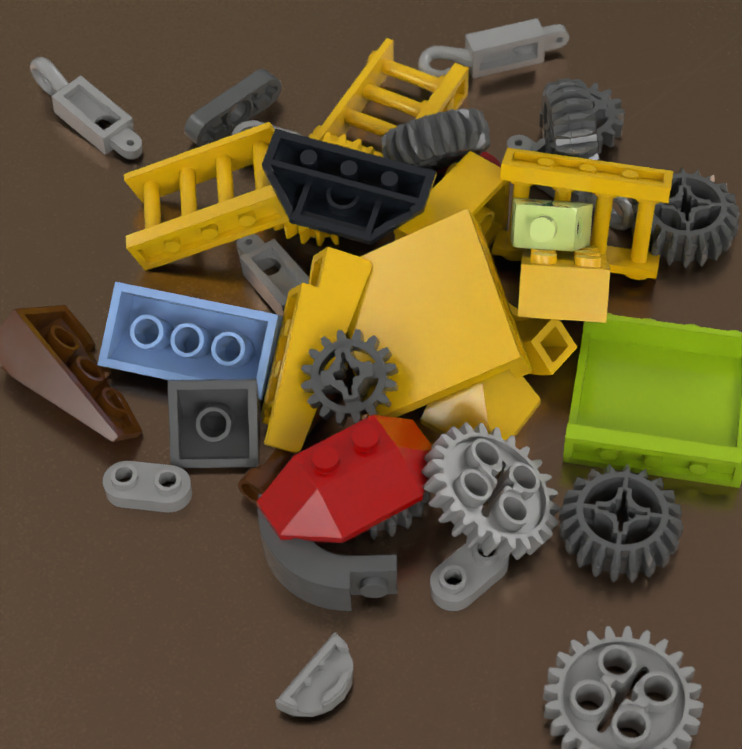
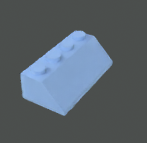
M115 282L97 365L165 380L257 379L259 399L262 400L266 393L283 316Z

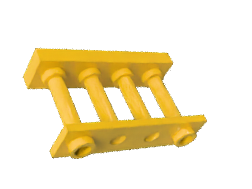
M386 38L377 51L371 52L365 68L322 126L318 125L314 129L313 134L317 140H323L326 132H330L332 140L337 141L342 134L347 133L351 126L383 137L390 129L397 128L396 125L361 113L370 100L416 117L415 120L423 116L436 114L437 112H446L451 109L458 110L468 95L469 68L454 63L446 76L435 77L394 62L393 40ZM387 76H391L434 93L428 101L424 100L420 103L380 88ZM374 150V155L383 157L382 153Z
M270 122L124 174V181L140 201L144 203L145 229L126 235V249L145 271L289 222L262 168L263 159L275 131ZM254 165L256 190L234 197L233 171ZM217 177L218 203L197 210L196 184ZM180 190L181 216L161 223L160 197Z
M507 147L501 164L500 179L508 180L514 184L509 231L498 229L492 247V254L502 256L509 261H522L523 249H531L513 247L510 240L513 198L529 199L530 186L536 184L552 187L555 190L554 201L571 202V194L576 190L591 192L597 198L590 246L599 247L600 254L607 255L610 272L624 274L626 277L635 280L656 279L660 255L654 256L651 252H648L656 204L669 203L674 171ZM617 196L632 198L638 202L631 249L607 246L613 198Z

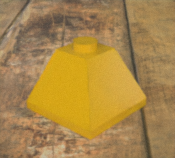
M507 370L427 404L421 417V424L442 435L446 434L453 426L459 430L464 423H468L474 430L479 423H483L488 434L495 427H498L502 439L507 440L511 435L516 436L541 404V399L523 376L516 378L510 370Z

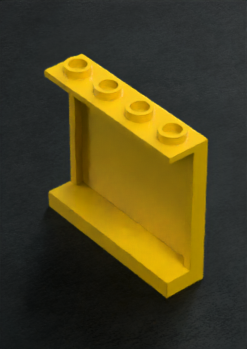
M468 208L360 256L370 260L372 268L348 327L346 337L352 339L356 329L361 330L363 333L364 342H367L373 335L376 336L380 341L377 351L387 347L392 354L385 364L393 363L398 368V373L389 376V379L397 383L398 391L386 392L385 395L392 405L385 407L379 404L376 407L378 415L399 417L507 370H510L516 378L533 372L481 225ZM354 351V355L359 361L375 363L369 355ZM377 385L370 387L367 392L368 397H365L364 401L372 395Z

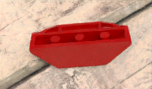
M373 414L294 455L257 500V506L280 540H293V538L316 542L344 543L423 500L426 491L423 486L429 478L422 474V470L428 464L424 458L432 449V445L413 420Z

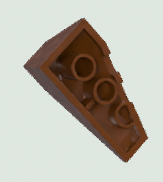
M66 305L13 309L0 326V367L4 371L112 442L136 438L143 432L123 394L110 387L106 379L111 374L109 368L97 365L98 363L91 352L95 346L91 335Z

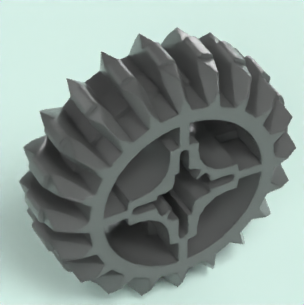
M570 78L558 79L557 82L547 83L542 98V124L546 152L599 160V145L597 142L593 103L590 100V92L587 90V85L581 79L570 80Z
M474 108L437 112L436 114L423 116L416 120H410L408 123L398 125L397 128L390 129L381 138L382 155L384 158L434 171L439 168L448 167L454 162L458 163L469 151L477 155H481L482 152L486 151L491 144L489 125L485 121L483 112Z
M681 167L677 174H673L669 203H658L655 205L648 251L651 250V254L654 256L660 255V257L666 258L668 266L674 261H681L685 269L690 264V261H695L701 267L707 258L717 261L721 252L728 251L732 241H734V237L737 236L739 228V207L736 206L735 194L728 193L727 183L715 184L714 174L704 178L700 175L699 169L694 174H689ZM631 199L630 203L636 217L638 202L635 199ZM636 219L634 223H632L631 227L632 238L634 235Z
M609 463L603 475L592 468L590 473H588L587 480L577 477L573 490H567V493H565L562 508L559 510V534L561 540L566 541L565 549L567 555L577 554L576 562L579 568L592 564L594 577L601 574L603 570L610 572V578L613 583L618 579L619 573H626L631 582L637 578L638 571H641L650 578L655 571V566L664 568L669 562L670 555H674L677 552L679 546L678 539L682 536L681 505L674 504V490H663L664 483L662 482V477L649 481L646 468L638 475L631 473L628 464L622 469V472H615ZM619 513H622V514H623V520H622L623 528H622V532H619V531H618V525H619L618 517H619Z

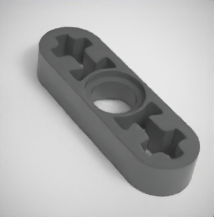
M266 69L255 71L194 112L186 122L185 135L199 147L224 138L237 125L249 121L272 105L280 95L282 89L281 81Z

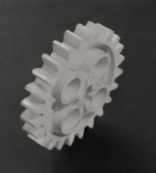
M464 423L459 430L453 426L431 446L432 449L424 458L428 464L422 470V474L430 478L423 486L424 490L436 495L429 502V505L442 508L444 511L438 520L440 522L451 521L455 525L451 534L454 537L462 532L467 535L466 542L468 548H471L476 542L480 543L484 556H488L494 549H496L500 560H504L510 554L516 560L520 559L525 553L533 554L553 535L551 530L559 523L554 515L559 512L560 506L552 502L558 495V491L546 487V484L552 479L551 475L540 474L538 468L541 466L542 461H531L527 457L530 450L528 446L520 450L515 447V436L511 435L507 440L502 439L498 427H495L488 434L483 423H479L474 430L468 423ZM501 471L499 478L496 479L495 476ZM487 501L489 504L482 510L484 503Z
M606 626L604 639L601 640L591 630L587 631L586 646L584 647L574 639L571 640L569 647L570 655L559 652L556 659V666L558 668H549L547 681L550 684L544 687L543 699L549 702L545 704L544 717L555 719L551 722L550 734L551 736L565 734L562 739L561 749H690L692 738L689 735H697L700 721L696 718L701 717L703 703L696 700L701 693V684L690 683L694 676V667L679 668L683 653L679 651L668 656L665 653L668 640L663 639L654 646L649 643L650 631L648 630L641 635L639 640L633 638L630 626L625 627L622 637H616L611 627ZM610 666H618L622 668L626 673L621 675H614L612 673H609L605 668ZM646 671L647 674L634 686L631 700H624L639 672ZM657 692L662 694L667 700L656 702L648 698L646 694ZM592 701L600 708L593 711L585 710L578 703ZM614 702L621 703L606 731L598 732L597 729L604 725L611 717ZM625 727L633 728L641 736L628 738L623 736L619 729Z

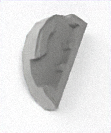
M336 632L332 634L275 701L276 709L292 716L313 717L331 711L344 700L352 685L353 661L348 645Z

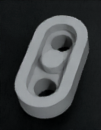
M121 461L110 466L103 476V486L107 499L113 505L121 508L176 512L188 505L193 494L189 474L184 469L174 465ZM131 478L127 482H119L121 479ZM165 482L175 483L170 487L162 486Z
M466 542L432 572L430 578V595L437 606L448 611H459L468 607L505 575L509 565V556L504 560H500L496 549H494L492 556L483 557L479 554L482 552L480 543L476 542L471 548H468ZM456 578L461 582L457 585H450L446 583V580Z

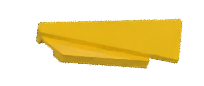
M326 247L313 256L308 284L302 282L289 290L261 411L262 423L268 425L264 445L293 453L299 452L302 449L317 408L313 409L307 402L315 393L305 392L301 387L303 382L311 380V377L304 374L301 370L302 365H313L314 360L308 351L314 349L321 352L324 349L321 342L323 336L333 343L337 341V330L342 329L346 335L372 268L370 260ZM335 356L327 363L324 371L330 368L336 359Z

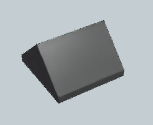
M257 379L168 380L171 465L180 468L256 467L259 465L261 407Z

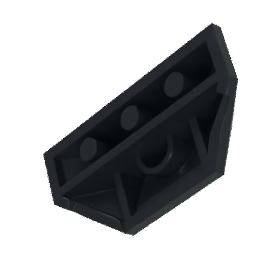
M275 129L262 162V168L290 223L372 245L423 213L436 178V171L278 129Z

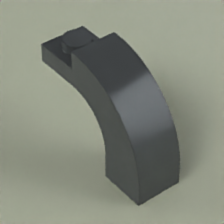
M258 508L261 543L267 564L277 580L295 596L322 608L351 611V595L379 598L386 594H397L396 555L343 556L322 549L314 541L293 538V540H280Z

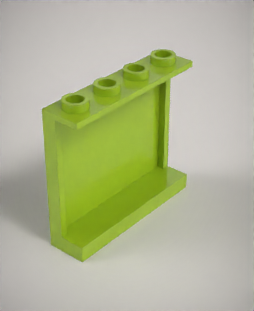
M607 313L606 323L584 321L569 422L566 429L563 462L606 468L610 463L614 470L621 471L628 464L631 472L640 473L646 468L648 475L740 488L742 482V332L738 330L727 331L706 328L694 324L684 325L662 322L651 318L640 319L618 316Z

